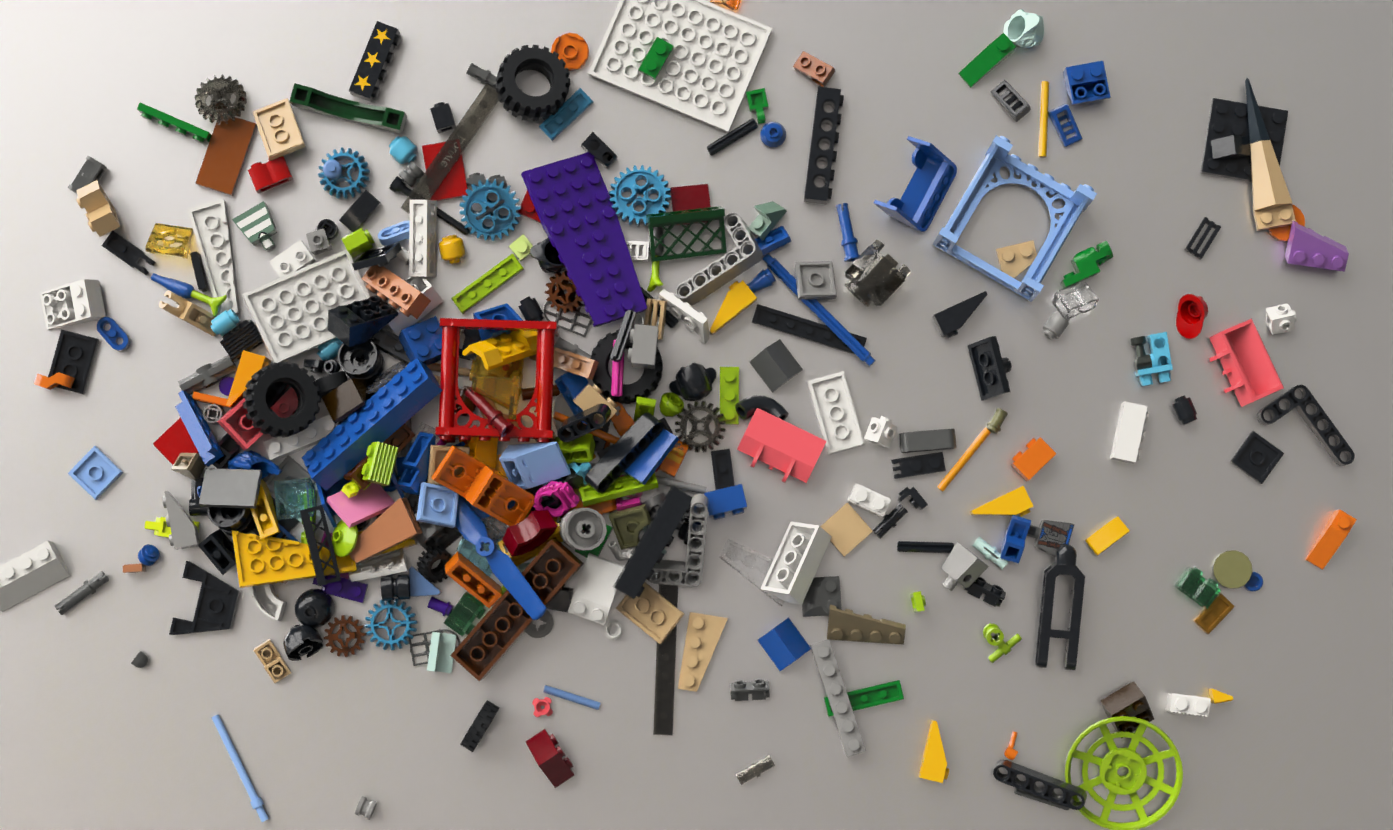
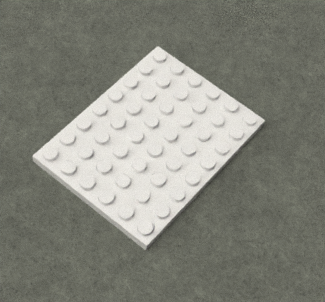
M620 0L588 74L729 133L772 28L705 0ZM659 37L673 45L674 48L656 80L640 72L639 68L654 41Z

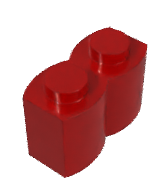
M284 156L269 160L263 164L257 162L251 165V169L248 170L257 193L267 191L293 180Z

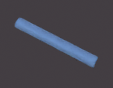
M545 685L544 693L599 710L600 702Z

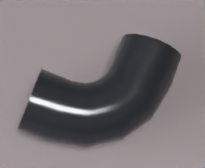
M751 396L735 405L737 414L743 420L752 417L757 408L782 420H785L789 414L776 400L766 396Z

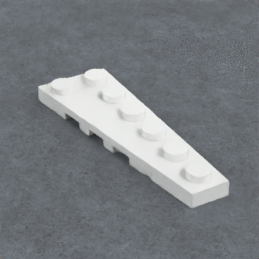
M219 199L187 209L213 298L227 295V299L218 307V314L220 315L225 310L229 311L230 309L238 314L239 308L225 200Z

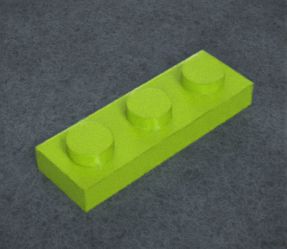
M720 367V425H739V415L735 409L736 403L739 402V367Z

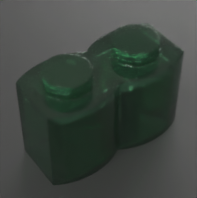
M1195 566L1193 568L1187 567L1174 587L1204 609H1208L1221 591L1218 588L1219 584L1211 578L1205 579L1202 576L1203 572Z
M466 591L444 624L462 637L465 634L468 635L475 627L473 625L475 619L478 618L480 620L486 612L484 609L485 605Z

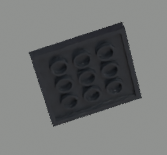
M1213 98L1200 173L1252 182L1251 156L1212 160L1210 144L1211 140L1231 135L1249 137L1247 104ZM1258 106L1280 166L1288 111Z

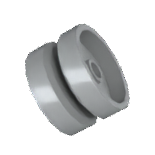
M574 508L568 511L563 516L559 526L563 542L570 548L582 551L598 547L604 541L607 532L603 516L591 508Z

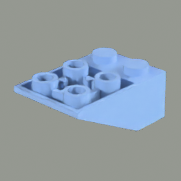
M557 442L508 445L499 458L508 480L523 489H530L571 474Z

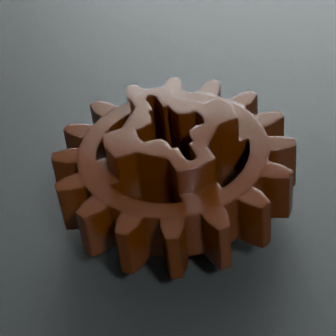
M563 271L562 274L560 272L556 273L555 277L549 278L552 283L546 284L549 290L545 291V294H549L546 300L552 301L551 307L557 306L558 312L562 310L564 313L569 312V310L573 312L576 310V307L582 306L580 301L583 300L581 296L578 297L576 287L572 279L570 280L567 275L568 271Z
M345 615L341 616V620L335 617L334 624L328 623L330 629L324 630L328 633V636L323 638L329 641L326 647H332L331 653L338 651L337 656L339 657L342 653H344L345 657H348L349 652L352 655H356L355 649L362 650L360 643L366 642L362 639V636H366V633L361 632L364 625L358 626L360 621L358 619L353 622V616H349L348 620H346ZM348 623L354 626L357 632L350 630ZM339 625L340 629L337 633L333 634L334 629ZM344 631L350 635L349 638H346V642L341 638ZM357 639L355 645L351 647L350 643ZM334 641H338L341 644L342 649L337 647Z

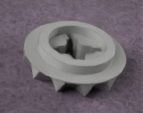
M548 610L540 618L546 624L540 625L537 631L536 625L532 623L525 631L529 636L542 638L551 632L553 618Z

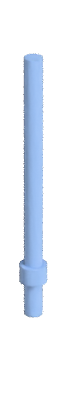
M219 714L213 716L212 720L251 799L252 808L256 809L261 822L268 820L269 818L262 806L264 803L261 797H258Z

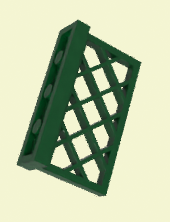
M721 206L646 215L651 261L727 253L724 226L725 209ZM712 220H719L720 227L714 233L707 226ZM694 222H699L703 227L695 235L689 228ZM680 224L684 227V230L677 237L670 230L674 225ZM653 227H662L666 230L660 239L654 236ZM705 229L713 234L707 243L699 238ZM686 231L695 236L688 245L680 240ZM668 233L676 238L670 247L662 243V240ZM715 237L721 240V249H713L709 246ZM698 239L704 246L700 251L695 252L690 247ZM678 241L686 247L680 254L672 251ZM659 244H662L667 249L663 256L655 255V249Z

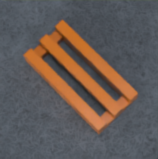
M193 391L192 398L195 401L230 408L226 406L228 399Z

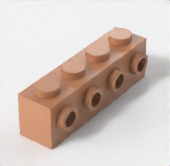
M371 266L362 277V280L367 283L365 286L374 294L377 291L376 295L384 301L389 299L388 303L395 309L400 307L399 311L407 317L412 315L418 319L431 302L423 293L384 266Z

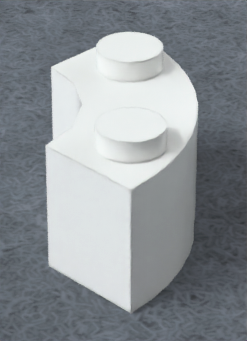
M273 584L250 587L251 595L258 608L268 617L281 621L287 602L279 599L275 594Z

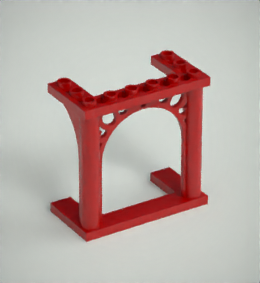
M440 318V327L442 328L440 387L443 391L440 392L439 427H436L435 435L444 443H455V440H459V437L460 440L470 441L471 437H479V441H491V438H499L498 441L510 442V438H518V442H530V439H535L539 443L554 442L556 434L551 429L555 336H559L560 333L557 322ZM464 329L537 331L534 394L529 404L520 413L506 419L508 422H517L521 429L514 426L511 432L504 437H501L499 431L488 423V419L479 417L469 410L460 396L458 388L460 333H464ZM456 405H461L462 410L454 414L455 410H457ZM536 407L534 413L537 412V416L529 412L530 408ZM462 414H469V422L463 426L458 425V418ZM524 415L529 416L533 420V426L530 428L523 426L521 417ZM473 421L480 422V426L477 427V425H473L471 428H469L472 425Z

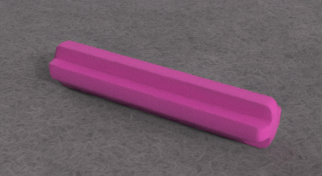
M624 353L621 361H613L611 395L616 397L623 395Z

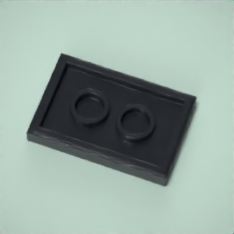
M61 329L48 377L60 372L74 377L75 380L72 388L58 385L56 388L85 394L99 339Z

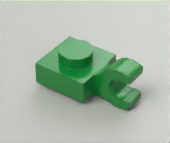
M765 88L746 92L750 112L756 111L758 124L766 123L763 110L768 108Z

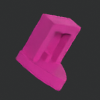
M622 497L616 498L617 511L642 505L640 497L623 500Z

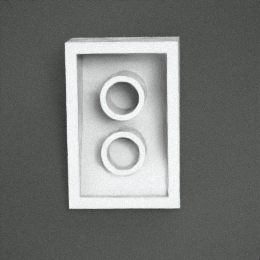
M589 553L568 613L604 625L617 591L613 585L625 566Z

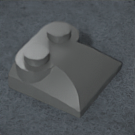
M839 576L813 578L802 603L803 617L828 616L830 605H834L836 609L841 610Z

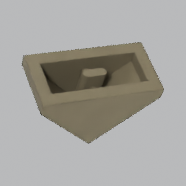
M180 453L171 470L198 481L206 465L197 453Z

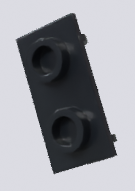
M980 576L968 588H965L968 594L980 599L982 593L986 594L983 601L994 607H1000L1005 599L1006 592L1000 586H992Z

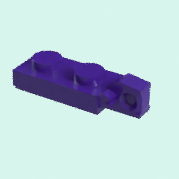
M334 575L325 576V580L336 578ZM314 577L312 583L314 585H318L316 577ZM341 577V581L323 585L321 590L326 594L364 603L368 584L357 581L351 582V580Z

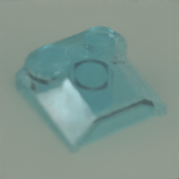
M311 478L274 481L277 520L301 518L299 510L316 506L315 487ZM315 511L309 512V516L314 517Z

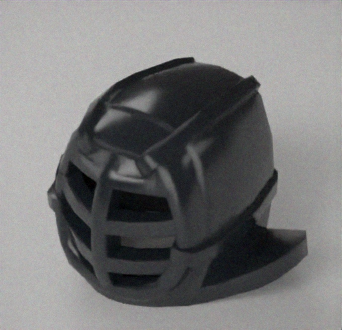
M549 238L537 243V245L530 249V255L538 260L542 271L545 273L556 274L566 268L564 263L560 262L558 258L559 253L552 246Z
M697 363L681 367L676 374V380L669 384V389L672 393L682 396L684 400L701 401L712 391V384L716 379V370L714 368L705 369L703 365Z

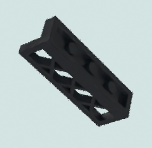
M322 505L299 510L318 586L341 581ZM320 510L321 519L318 524L310 520L309 512ZM321 522H323L324 528L319 526ZM317 528L325 531L326 537L322 543L315 540L314 533ZM326 540H327V542H328V546H329V547H327V546L324 545V543L326 542ZM322 547L330 550L331 556L327 562L320 559L319 552ZM331 559L333 562V566L329 564ZM327 565L335 570L336 578L325 580L324 570Z

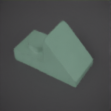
M773 201L754 206L759 215L749 226L751 233L762 240L765 239L787 212L785 208Z

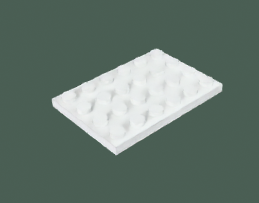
M347 249L242 294L274 363L283 362L337 338L328 331V310L370 297L358 270L354 271L352 266L354 261Z

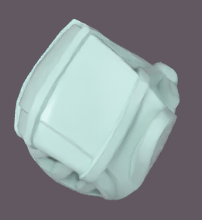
M1023 9L1018 10L1005 23L1004 33L1015 46L1018 45L1024 48L1038 46L1044 37L1043 16L1024 12Z

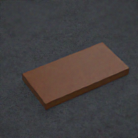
M220 112L196 184L233 196L257 124Z

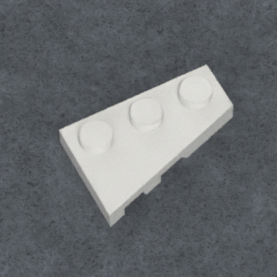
M663 289L659 293V300L666 301V309L678 320L682 319L687 326L686 329L691 333L695 331L701 336L699 340L705 344L709 340L708 319L706 315L694 310L689 303L679 300L674 293H669Z
M402 548L356 564L357 570L349 572L351 582L408 571L405 552Z

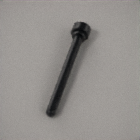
M398 176L389 187L393 192H402L412 200H426L406 187L404 180ZM437 207V217L464 235L470 233L469 228H465V225Z

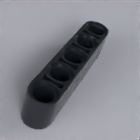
M644 413L586 474V483L598 493L605 492L657 438L663 430V423L651 413Z
M1000 760L993 771L995 779L1002 783L1073 810H1079L1085 805L1087 794L1082 788L1011 761ZM1003 767L1008 773L1002 774L998 768ZM1017 775H1024L1026 777V780L1020 781L1017 778ZM1040 781L1045 785V787L1039 788L1036 786L1035 782ZM1054 789H1061L1063 791V794L1057 795L1054 792ZM1077 795L1081 797L1082 801L1076 802L1072 797Z

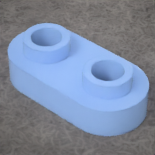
M403 221L381 230L378 233L380 243L388 246L401 240L409 239L410 221Z

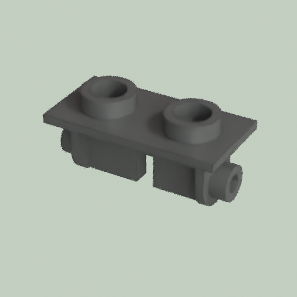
M757 679L753 682L739 680L730 683L731 700L747 701L748 694H752V700H766L767 697H770L769 681Z

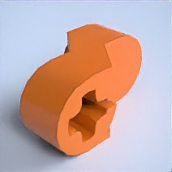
M60 372L51 377L37 374L34 384L49 390L58 385L72 388L75 378Z

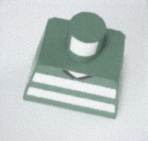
M264 201L232 219L254 246L261 242L265 251L275 246L271 236L276 234L277 230L269 208Z

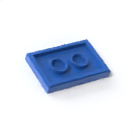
M663 428L657 438L624 473L645 485L678 442V437Z

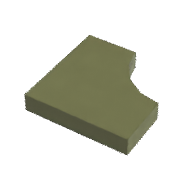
M646 504L609 514V519L621 550L637 546L640 541V531L652 521Z

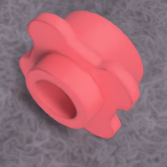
M549 697L540 700L535 698L533 700L535 717L552 715L553 710L550 707L552 700Z

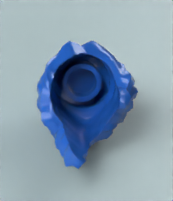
M252 450L239 453L228 461V469L261 470L263 472L261 480L267 477L269 473L275 475L282 473L278 465Z

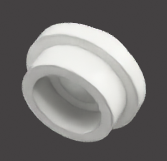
M609 621L604 626V634L608 639L616 640L623 634V627L618 621ZM613 626L617 628L615 634L610 633V628Z

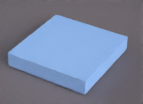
M94 446L68 474L97 500L121 476L123 471L97 446Z
M422 482L420 485L416 521L454 528L459 494L444 486Z

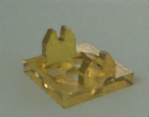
M155 223L145 246L146 252L180 256L188 259L193 228ZM167 236L174 237L173 240H166L164 238ZM158 240H162L163 246L158 245ZM183 243L179 247H170V244Z

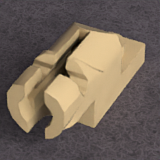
M167 291L164 296L177 302L176 304L179 306L176 308L160 301V308L211 336H215L210 327L212 325L211 320L215 318L212 313L171 291Z

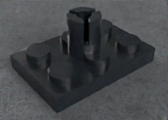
M996 336L967 345L981 400H988L1010 392L1006 373L1011 371L1012 365L1011 361H1008L1009 358L1001 357Z

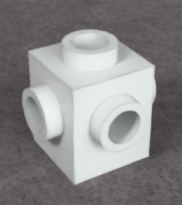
M1288 303L1266 308V324L1272 335L1295 330L1294 322L1297 321L1295 311L1291 310Z
M881 416L880 419L872 417L864 439L876 445L890 448L898 427L891 424L892 420Z

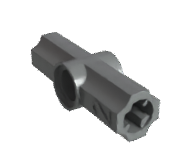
M228 355L213 364L209 363L198 368L196 373L178 381L181 390L191 395L193 391L197 392L202 388H208L217 384L221 378L235 372L237 367Z

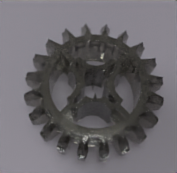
M222 74L220 78L214 75L213 80L207 78V83L201 82V88L196 90L195 106L198 109V113L203 115L205 120L209 119L211 123L217 120V124L220 125L221 121L228 124L229 119L235 122V116L241 117L240 111H245L247 100L245 98L246 92L243 91L244 88L242 84L239 85L237 79L232 81L231 76L225 79ZM234 93L236 99L235 102L232 104L230 98L231 95ZM208 96H211V104L207 106L206 99Z
M695 401L694 407L691 403L687 404L689 410L681 409L684 415H677L681 422H675V425H680V429H675V432H681V435L678 436L679 440L685 439L682 445L689 443L688 450H692L695 446V452H699L700 448L703 452H707V446L710 450L714 449L712 443L717 446L720 445L717 438L724 439V436L720 434V432H726L725 428H721V425H725L726 421H720L724 414L717 415L720 409L718 407L713 409V403H709L707 406L706 401H702L700 406L699 402ZM697 411L709 413L702 419H698L693 415ZM688 419L692 424V429L689 432V435L687 433ZM712 419L715 423V430L713 434L709 429V424L711 423ZM698 423L704 424V426H702L704 427L703 430H697ZM703 434L708 440L698 443L693 438Z

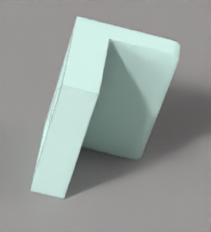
M432 632L427 671L452 672L454 658L450 655L455 651L457 638L455 634Z

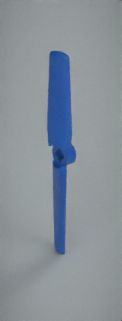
M459 495L455 526L464 539L476 546L477 553L486 557L492 573L534 621L540 619L546 612L545 605L511 558L497 549V545L489 537L483 521ZM484 543L490 544L488 546V548L490 549L489 551H483Z

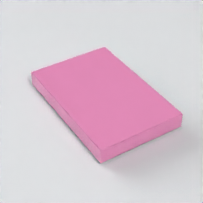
M371 483L365 490L360 489L354 497L348 498L344 492L340 491L327 497L326 500L349 528L384 513L395 503L385 490L375 483Z

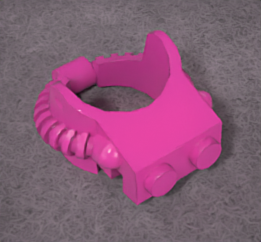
M550 481L536 492L534 508L539 511L548 510L552 517H559L566 514L571 507H576L580 499L568 482ZM553 494L561 500L562 504L557 509L548 506L543 507L541 504L542 496H551Z

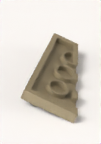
M830 605L827 640L904 645L905 624L886 619H873L868 614L862 616L853 613V610L845 609L844 611L836 609L834 605Z

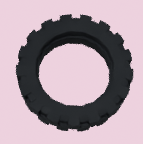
M487 700L460 745L473 752L494 719L499 707Z

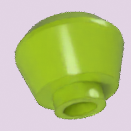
M664 393L659 404L660 412L666 417L676 416L684 411V402L675 393Z

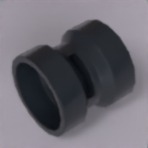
M330 219L321 220L317 226V230H325L329 241L334 240L338 236L339 229Z

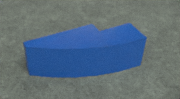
M419 432L402 462L405 470L397 485L405 493L420 494V485L426 481L428 476L430 447L435 445L436 440L434 434Z

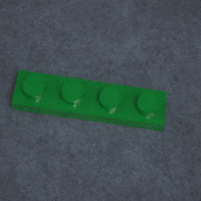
M141 102L139 103L137 110L141 113V117L150 121L152 118L156 119L159 125L169 128L170 125L176 128L175 131L186 136L187 133L193 135V139L198 142H210L212 136L210 132Z
M900 680L847 692L853 711L904 699ZM824 697L828 717L833 716L828 697Z

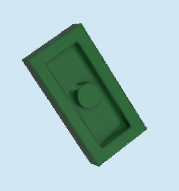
M657 37L642 62L639 71L656 80L674 46Z

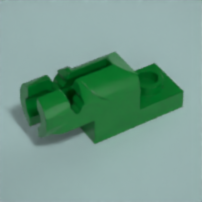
M1107 241L1096 245L1097 251L1090 247L1074 256L1071 262L1077 274L1071 272L1063 276L1064 280L1060 282L1063 290L1100 272L1098 264L1101 266L1113 257L1112 250Z

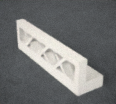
M410 200L409 276L436 277L437 201Z

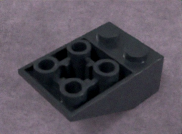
M371 296L365 300L354 301L351 304L328 310V331L345 345L352 347L368 341L397 317L398 312L378 296Z

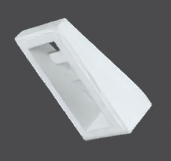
M626 241L632 261L648 262V241ZM632 246H636L635 256H631ZM639 247H643L642 256H639Z

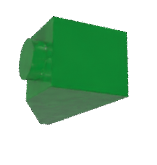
M1003 33L958 74L971 88L1012 54L1016 46Z

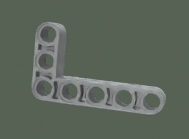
M729 213L724 219V224L737 247L677 287L676 295L683 302H687L691 306L761 261L762 251L749 227L737 213Z
M696 494L691 499L686 562L661 560L659 564L655 563L652 569L659 572L654 573L649 582L696 587L701 583L709 503L708 498L704 494ZM701 504V505H703V507H700V508H699V507H696L695 505ZM694 522H701L702 524L697 525ZM693 539H699L700 541L694 542ZM692 556H697V557H699V558H698V559H693V558H691V557H692ZM695 573L697 576H691L690 574Z

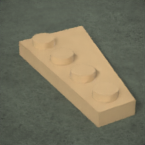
M690 612L678 689L697 692L728 618Z

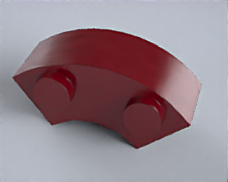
M548 510L532 511L522 522L509 526L502 540L511 557H515L539 547L551 537L558 526Z

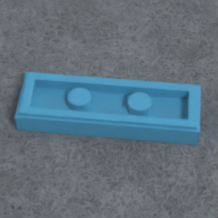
M580 88L564 102L555 115H551L539 128L553 141L593 101Z

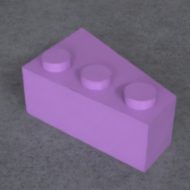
M1294 220L1292 221L1285 252L1288 264L1345 272L1349 256L1346 246L1326 236H1322Z

